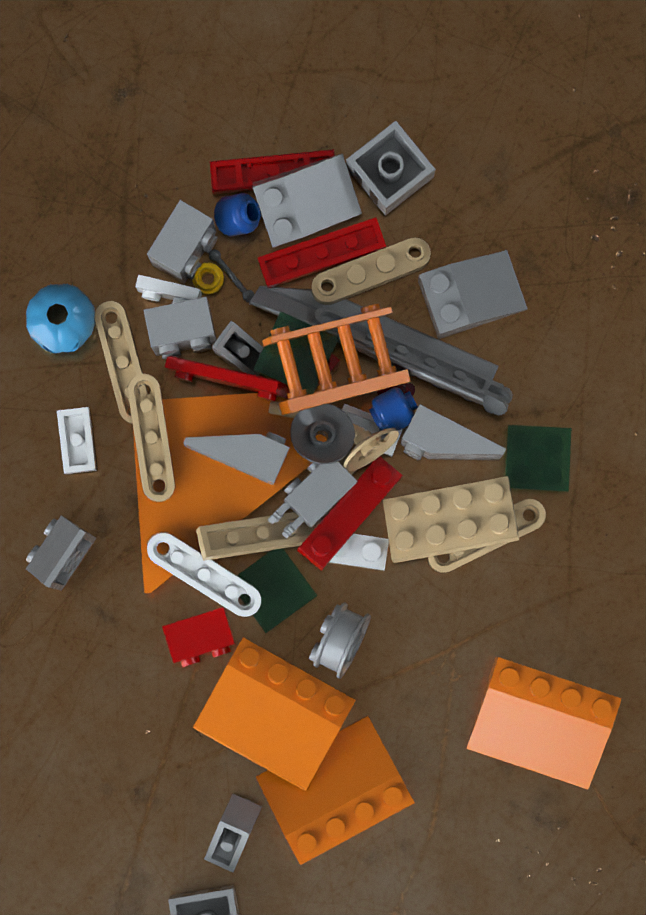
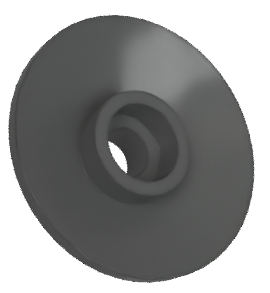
M324 404L299 411L291 424L290 437L295 450L306 460L316 464H332L340 461L350 452L355 439V430L351 419L344 411L331 404ZM324 435L327 441L320 442L315 436Z

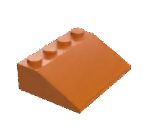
M243 637L193 728L306 791L356 700Z
M496 657L466 749L589 789L611 733L622 698Z
M369 716L338 732L306 791L268 770L256 776L275 818L300 865L415 803Z

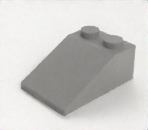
M343 153L253 182V190L272 247L303 238L362 214Z
M507 250L452 263L419 274L418 283L438 340L528 309Z
M421 404L416 410L400 444L405 447L403 451L405 454L417 460H421L422 456L427 459L499 460L506 448Z
M268 432L266 437L261 434L186 437L183 443L185 447L271 485H274L290 448L284 445L286 442L285 438Z
M61 515L58 520L52 519L44 531V535L47 536L40 547L35 545L26 558V561L29 562L26 567L27 571L47 587L60 591L63 590L96 540V537Z

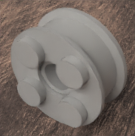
M347 603L337 604L332 615H327L320 629V632L324 635L320 643L317 642L309 656V660L314 662L313 666L318 668L320 665H323L337 672L336 677L341 679L351 665L363 641L371 615L367 613L363 617L348 610Z

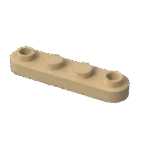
M410 238L319 273L312 282V295L320 304L331 305L422 270L429 263L430 247L420 238ZM416 248L421 252V255L415 258L409 254V251ZM329 282L333 285V289L326 292L321 288L322 284Z
M107 301L96 309L95 322L120 415L125 421L133 424L128 397V385L133 377L143 373L127 313L119 303ZM110 313L117 315V321L113 324L106 322V317ZM142 385L138 392L140 396L146 397L148 396L146 385Z
M139 374L129 382L128 397L144 494L150 500L163 502L173 495L175 480L161 389L158 381L153 376ZM142 385H148L151 389L150 394L146 397L139 395L138 390ZM156 480L164 481L165 489L162 492H156L153 489V484Z
M525 499L514 504L519 538L542 526L546 518V512L539 501ZM525 510L533 511L534 519L532 521H526L523 518ZM507 543L448 553L449 561L447 563H441L437 556L428 557V563L435 571L447 573Z

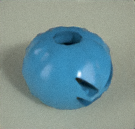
M50 284L40 289L29 301L26 310V328L31 338L43 349L51 353L76 351L92 335L95 326V307L90 298L78 287L70 284ZM57 303L64 305L68 312L66 321L58 325L51 323L46 315L48 309Z

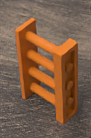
M378 303L360 308L362 314L291 332L289 326L271 330V337L262 340L263 346L277 343L290 392L287 394L288 400L279 403L281 414L286 415L411 382L408 369L397 372L396 366H392L379 317L393 313L392 308L380 309ZM363 321L368 323L380 370H377L378 377L367 379L366 373L362 374L350 328L351 324ZM336 328L350 378H347L348 385L337 387L336 381H332L320 332ZM304 336L308 337L320 383L317 386L318 392L307 395L306 389L302 390L289 341Z

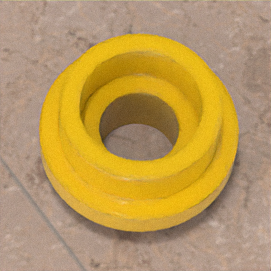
M203 263L197 269L192 281L195 288L200 289L201 293L213 294L222 287L224 275L216 264ZM204 275H213L214 281L211 284H205L202 281Z

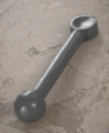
M216 249L209 252V259L217 262L241 291L243 300L250 303L254 292L247 290L221 259L220 251Z

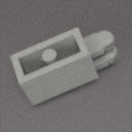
M339 462L332 464L312 463L307 468L311 474L306 479L301 481L297 477L284 490L288 496L283 500L284 503L267 520L271 524L278 522L284 516V513L291 508L299 517L284 528L282 535L286 539L303 522L312 527L358 482Z

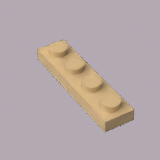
M295 512L285 513L278 522L273 524L267 520L270 516L199 526L196 529L202 559L206 561L300 546L322 520L320 518L312 527L303 522L287 539L282 533L290 522H294L299 517Z

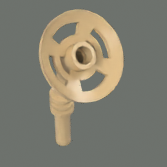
M271 401L268 413L294 418L299 411L282 415L279 407L280 402ZM353 424L355 430L354 443L356 446L344 462L345 469L347 471L360 469L380 457L397 440L399 436L397 429H383L372 434L369 430L365 431L364 428ZM387 433L386 437L384 439H381V435Z

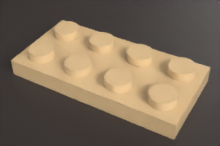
M508 476L383 500L393 563L519 540Z

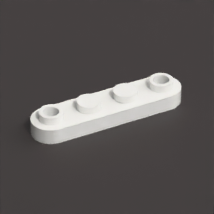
M159 532L149 539L147 553L154 563L233 613L242 617H248L255 614L260 608L261 596L253 585L213 560L203 561L199 551L172 534ZM161 542L169 545V550L165 554L157 551V546ZM241 594H248L250 596V601L246 605L238 602Z

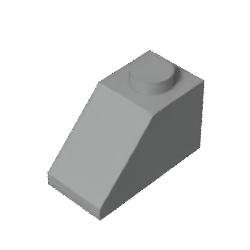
M232 321L229 322L212 346L214 353L233 369L256 376L261 373L273 356Z
M232 794L204 860L234 872L262 806Z

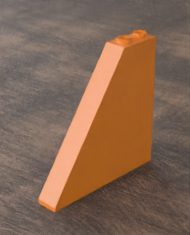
M306 389L307 395L317 393L318 389ZM258 393L162 399L175 480V491L168 500L155 502L144 494L134 436L144 593H152L173 576V574L154 563L148 556L147 543L154 534L159 532L170 533L201 553L196 529L199 526L245 519L313 463L303 458L295 450L291 442L290 429L294 418L268 413L271 401L258 398ZM280 397L276 398V402L288 400ZM271 432L285 438L286 442L284 445L290 448L274 485H271L185 447L183 443L186 437L261 434L266 437L267 433ZM324 435L315 436L320 442L327 441ZM156 480L153 484V489L156 492H162L165 489L164 481ZM161 542L157 546V551L161 554H165L169 550V545L165 542Z

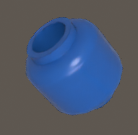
M245 193L222 197L214 209V220L218 229L224 235L231 237L253 232L258 227L261 218L258 203L249 194Z
M393 387L372 400L373 408L369 409V412L379 430L395 428L399 431L409 426L414 416L413 411L418 406L410 391L403 394L400 388Z

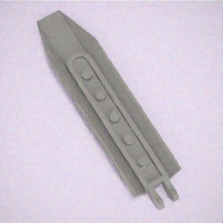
M260 286L249 303L304 328L362 314L360 308L363 307L347 299L331 305H323L314 299L311 289L285 287L267 289V286ZM386 316L379 317L392 366H396L400 370L408 369L410 376H416L432 383L437 388L453 392L467 401L483 405L485 411L491 414L494 413V415L502 416V414L507 412L509 406L507 403H510L513 394L503 384L493 381L499 367L498 365ZM367 321L351 324L350 328L356 351L377 360ZM337 328L320 332V335L341 344Z

